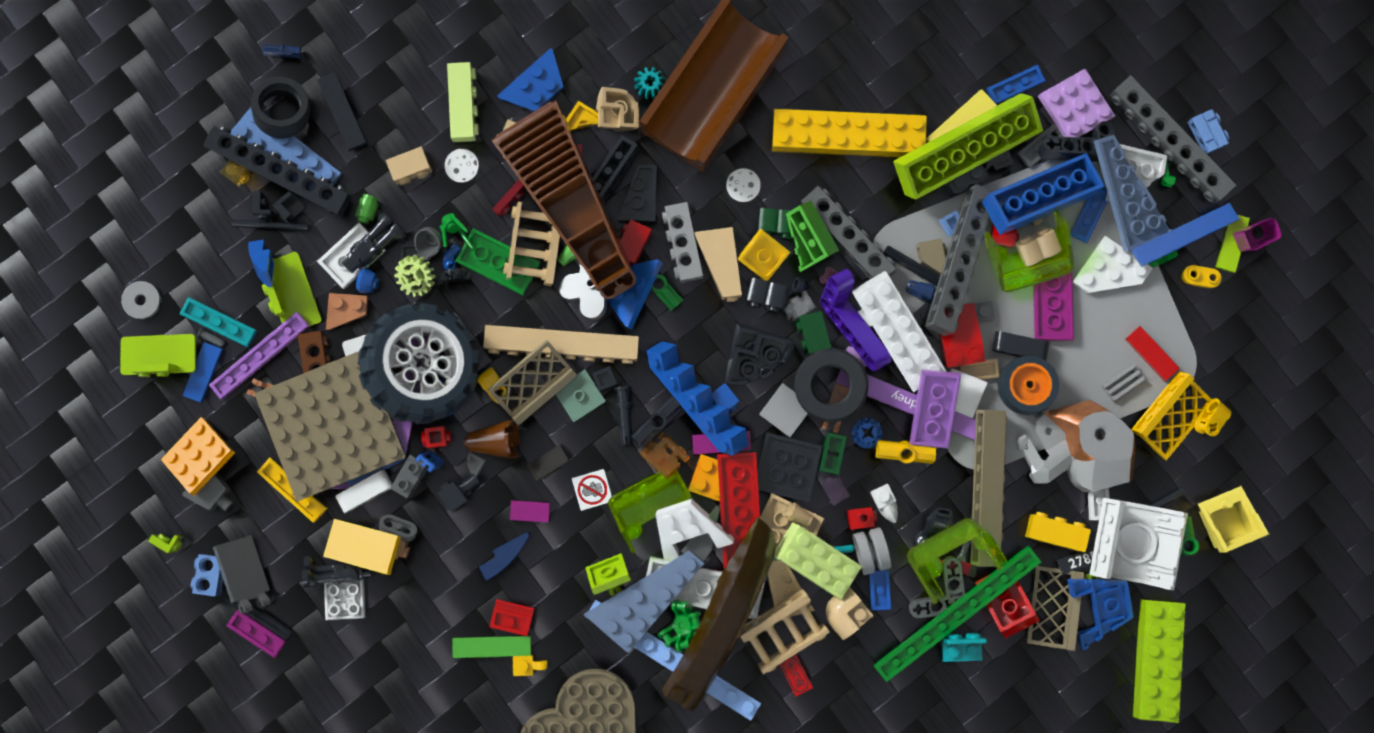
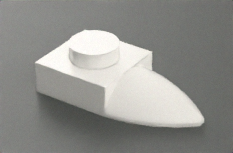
M885 484L871 491L870 494L880 513L887 520L896 523L898 516L897 504L889 485Z

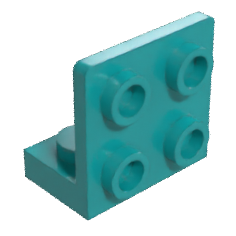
M966 633V637H961L958 634H948L947 638L941 640L943 662L983 660L982 643H987V639L981 637V634Z

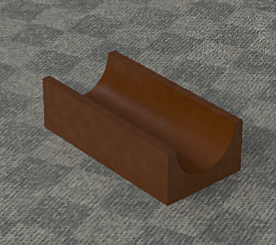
M721 0L641 118V133L704 173L785 53L789 37L783 33L781 35H773L763 31L745 19L734 8L731 0Z

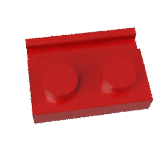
M496 599L489 627L528 636L535 608Z

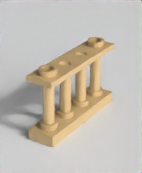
M518 202L516 207L513 206L511 218L515 219L509 261L504 264L503 274H507V280L511 279L512 273L540 277L541 280H544V285L552 286L560 235L553 225L548 233L518 228L520 217L548 221L551 224L544 213L521 210L522 202ZM517 236L546 240L549 243V250L539 251L516 247ZM514 254L544 259V261H547L546 269L538 270L513 266Z
M803 589L745 624L740 634L743 642L750 641L761 658L762 662L758 666L763 674L773 671L777 665L815 641L824 639L826 634L830 633L824 623L818 626L807 607V603L811 600ZM796 610L801 611L812 629L803 636L790 617L791 613ZM780 620L785 622L795 639L794 642L786 647L773 627ZM762 631L768 632L779 650L770 657L757 638L758 634Z

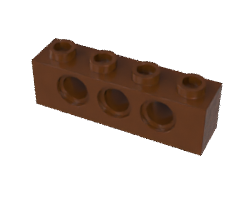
M316 331L298 334L303 373L332 362L331 355L327 353L329 339L324 332ZM318 347L320 353L317 357H313L312 350Z

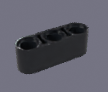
M995 331L992 351L1016 357L1036 356L1047 361L1050 342Z

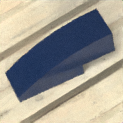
M529 532L493 550L496 558L479 567L486 581L499 574L513 562L531 536Z

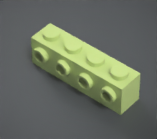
M470 62L448 63L451 139L453 142L476 141V135H479L478 124H475V117H478L477 105H474V98H477V89L473 87V80H476V70L472 68Z

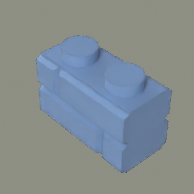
M1213 109L1188 121L1200 148L1206 154L1229 144V135L1226 130L1222 129L1220 125L1221 119L1217 113H1214Z

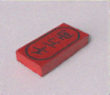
M796 654L779 664L795 697L813 688Z

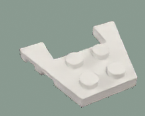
M692 499L657 510L656 512L663 557L666 560L672 561L682 555L675 543L709 533L717 549L734 542L733 536L726 534L722 530L723 527L719 523H714L709 518V514Z

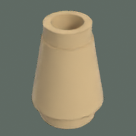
M791 502L786 505L782 514L786 517V520L807 527L813 519V516L797 503Z

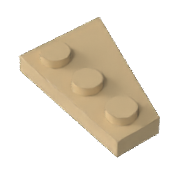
M778 559L773 560L767 578L774 607L800 591L801 587L787 565ZM810 602L807 603L809 611H815ZM796 610L791 613L790 617L802 613L800 610Z

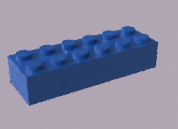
M1087 153L991 192L982 203L999 235H1003L1095 196L1105 185Z

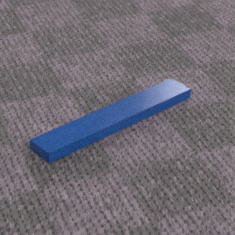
M1228 203L1134 248L1132 253L1141 267L1146 266L1237 222L1239 217L1231 204Z

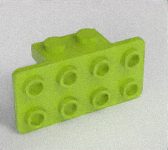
M292 252L273 259L275 263L273 286L267 287L265 284L262 285L265 295L269 296L270 302L268 305L272 314L275 313V315L279 316L282 323L296 312H299L310 326L321 323L322 318L299 254Z
M193 334L121 338L120 372L122 375L150 377V374H157V376L166 377L169 376V373H192L196 371V336Z

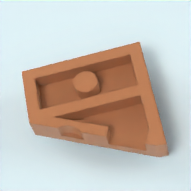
M329 293L326 330L331 331L335 327L367 316L369 297Z

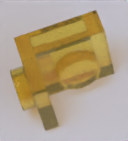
M231 160L220 171L221 174L239 187L248 181L249 174L251 173L245 167Z

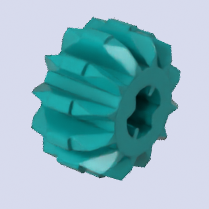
M646 67L645 73L639 71V77L634 79L638 83L635 85V90H639V96L645 93V99H648L649 95H652V98L655 99L656 93L660 92L666 81L665 77H661L662 71L655 73V67L652 68L651 72ZM651 80L653 86H649L647 81Z

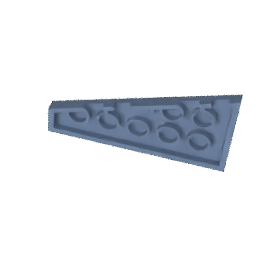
M1111 135L1095 140L1094 145L1123 251H1131L1172 231L1167 226V220L1164 215H1161L1156 208V202L1143 181L1139 180L1135 174V168L1125 158L1126 154L1115 136Z
M689 550L583 615L628 653L703 566L704 562Z

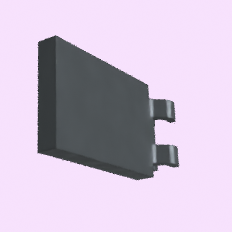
M252 535L213 547L231 603L237 601L240 614L252 610V605L248 600L256 598L258 608L270 605V600L265 594L270 589Z

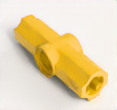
M878 440L876 444V458L900 460L903 463L920 462L934 464L936 447L910 445L908 441L891 442ZM905 449L910 450L906 455L901 454Z

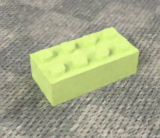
M795 523L791 524L775 550L774 555L776 559L841 600L862 567Z

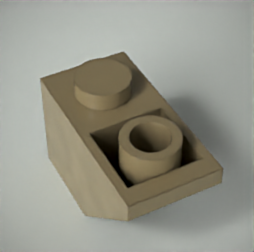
M941 238L918 243L916 249L919 263L941 276L946 259L945 254H947L946 244L942 243Z

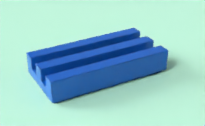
M431 450L419 454L415 459L417 462L423 461L421 464L423 467L430 466L427 469L430 472L441 468L445 463L444 460Z

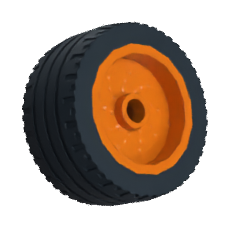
M1022 356L1009 362L1001 371L998 379V393L1002 402L1010 410L1024 415L1036 414L1047 409L1057 397L1059 391L1058 375L1052 365L1046 360L1036 356ZM1027 382L1031 384V388L1026 386Z

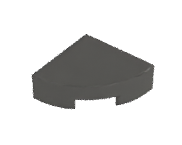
M469 451L467 456L469 471L478 477L486 460Z

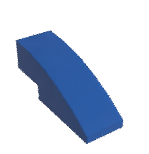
M264 240L249 242V254L257 276L267 287H272L275 263L270 249H267Z

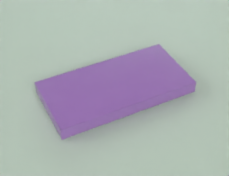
M921 369L910 445L949 449L961 378L960 373Z

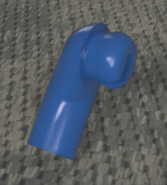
M456 243L443 254V267L445 270L455 269V256L461 251V248Z

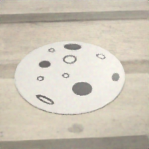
M455 150L446 158L445 171L456 182H467L478 172V159L469 150Z
M738 169L728 177L727 191L733 199L747 202L758 195L760 180L753 171Z

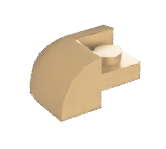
M602 87L598 95L596 111H598V128L614 129V131L620 132L638 129L639 107L638 102L634 100L633 96L623 89Z
M850 587L842 600L833 596L826 607V619L842 640L851 636L859 627L873 617V614Z

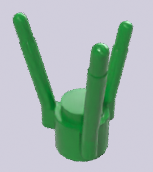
M454 213L445 215L442 218V225H440L444 247H447L446 231L449 233H456L458 231L470 249L474 250V246L464 234V232L468 233V229L456 218Z

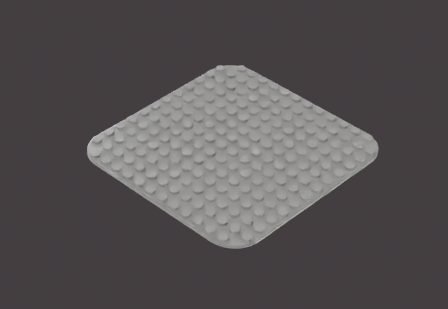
M1047 160L982 187L994 192L1066 161ZM1092 162L1105 185L1100 163ZM966 193L887 224L878 232L872 244L876 243L879 245L883 252L889 245L919 263L916 245L920 242L941 238L942 243L946 244L948 253L953 235L948 237L938 220L956 210L960 214ZM1087 199L1043 217L1044 220L1035 227L1031 222L1017 228L1019 238L1027 234L1033 235L1037 232V229L1044 226L1051 227L1056 233L1062 251L1051 257L1044 258L1034 265H1072V278L1074 280L1104 236H1107L1122 247L1111 203L1107 202L1087 244L1070 236ZM990 218V222L985 228L984 241L978 251L980 253L979 258L973 268L974 274L968 284L969 291L964 297L963 304L992 301L995 320L978 323L983 341L985 360L998 358L999 373H1001L1009 362L1019 357L992 351L995 331L1034 338L1033 265L1025 266L1016 245L1012 249L989 245L992 220ZM871 260L873 267L881 265L878 260ZM893 261L896 265V271L890 279L913 315L928 301L907 293V283L910 280L928 284L932 283ZM1159 266L1151 270L1141 285L1087 294L1073 284L1074 340L1048 341L1050 346L1047 362L1052 365L1058 375L1059 391L1054 402L1047 409L1041 411V413L1092 400L1108 409L1118 418H1122L1150 407L1178 371L1188 373L1194 378L1197 367L1196 353ZM1138 326H1141L1180 368L1167 381L1164 382L1125 340ZM928 329L939 341V333ZM939 343L937 346L933 348V350L942 363L941 348ZM1135 364L1136 369L1141 372L1140 374L1144 376L1145 380L1115 401H1112L1101 385L1130 365ZM944 366L947 372H949L951 368L960 371V366L949 368ZM1131 370L1125 375H1123L1121 378H1119L1111 385H1109L1108 388H1113L1115 385H1117L1125 378L1133 374V371ZM1134 377L1126 384H1124L1116 391H1114L1112 394L1116 395L1118 392L1126 388L1128 385L1136 381L1138 378ZM999 378L984 379L983 381L987 382V385L976 410L1006 411L1007 424L1005 426V435L1007 442L1005 444L1004 454L1006 462L1004 465L1024 457L1022 451L1018 450L1015 441L1023 435L1030 439L1037 452L1045 449L1036 432V414L1024 415L1010 410L999 396ZM1027 382L1026 386L1031 388V384ZM951 432L948 452L959 464L974 470L975 441Z

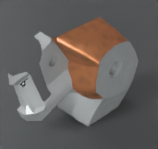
M1086 400L1047 412H1039L1035 415L1036 432L1049 454L1046 461L1040 458L1026 435L1015 440L1018 450L1022 451L1032 471L1029 476L1034 484H1047L1065 471H1067L1070 482L1082 492L1099 491L1130 482L1133 479L1135 459L1133 431L1115 414L1092 400Z

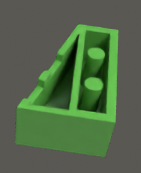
M812 200L786 213L791 237H794L796 245L794 249L795 254L799 257L800 272L839 251Z

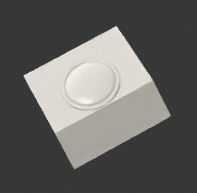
M1103 498L1089 575L1106 579L1116 578L1174 590L1188 513Z

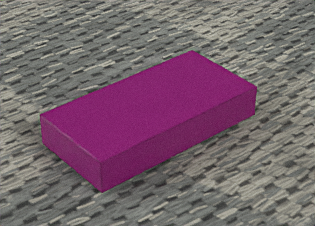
M511 501L510 520L549 522L550 503Z

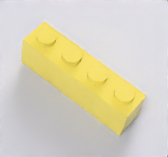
M981 89L928 136L926 143L997 105Z

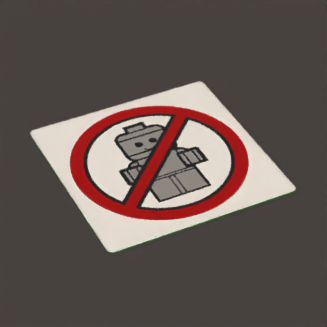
M604 469L572 478L581 511L613 501Z

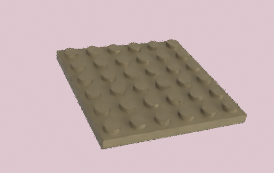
M359 351L254 393L296 502L406 458L390 414L383 409L379 410L370 401L371 397L367 390L362 388L359 379L360 365L357 364Z

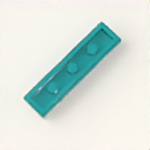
M189 297L180 312V315L248 348L257 333V330Z

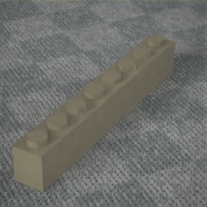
M976 410L970 564L979 567H1000L1003 557L1001 542L1003 541L1002 522L1004 520L1002 509L1005 499L1003 484L1005 483L1004 464L1006 462L1004 453L1007 442L1005 435V426L1007 424L1006 411Z

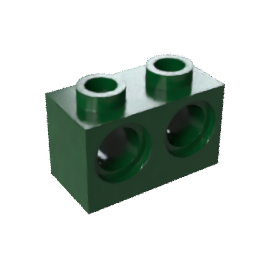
M826 433L818 468L819 472L839 475L847 439L846 436Z

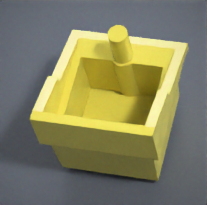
M1241 486L1198 504L1201 510L1199 512L1214 548H1218L1219 552H1228L1269 535Z

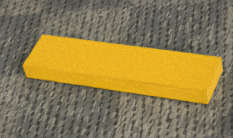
M269 458L257 471L258 474L313 523L328 509L314 495L296 502L284 469L272 458Z

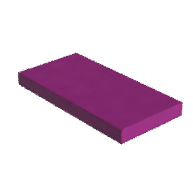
M1033 265L1034 338L1045 341H1073L1072 265Z

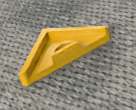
M578 101L566 119L570 130L598 125V112Z

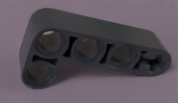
M1102 121L1092 131L1091 138L1049 136L1044 139L1037 152L1042 159L1068 161L1087 153L1091 162H1099L1094 141L1114 135V128L1111 123Z

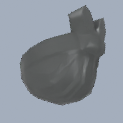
M424 227L419 230L414 237L415 248L418 252L415 255H417L418 259L424 257V263L435 256L443 245V239L439 231L431 227Z

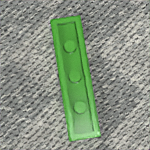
M531 636L452 638L453 658L531 656Z

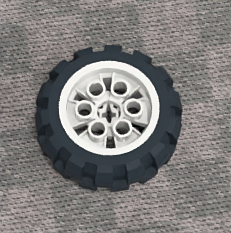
M421 303L420 306H412L407 304L396 307L374 323L364 337L362 347L359 349L357 364L360 365L359 379L362 388L367 390L371 397L370 401L379 410L383 409L390 414V418L403 423L410 421L415 422V424H427L439 419L442 420L454 413L468 400L467 398L474 391L479 378L477 369L480 366L479 350H475L473 345L475 338L468 327L465 329L458 322L459 318L448 310L446 312L438 310L436 305ZM423 336L428 337L426 344H424ZM411 339L418 340L419 347L412 346ZM400 340L407 349L397 346L396 342ZM430 343H436L439 347L438 351H433ZM444 351L446 357H445V356H440V357H439V353H441V352ZM399 353H403L406 355V362H402L399 360ZM420 360L422 364L418 368L416 367V364ZM437 361L445 363L444 370L438 368ZM402 367V371L393 376L391 368ZM405 372H411L414 375V380H408L405 377ZM437 374L445 378L443 384L438 379ZM425 375L433 378V384L426 383ZM416 382H420V393L413 392Z

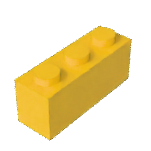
M1037 512L1036 515L1033 514L1029 517L1025 537L1079 552H1086L1091 529L1085 528V524L1074 522V525L1066 523L1067 519L1055 517V520L1049 519L1048 514Z

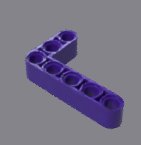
M844 269L828 278L821 296V306L869 369L876 371L889 364L891 356L849 302L848 297L854 285V277L849 270Z

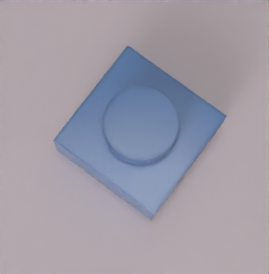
M957 210L938 220L948 237L954 234L959 217Z

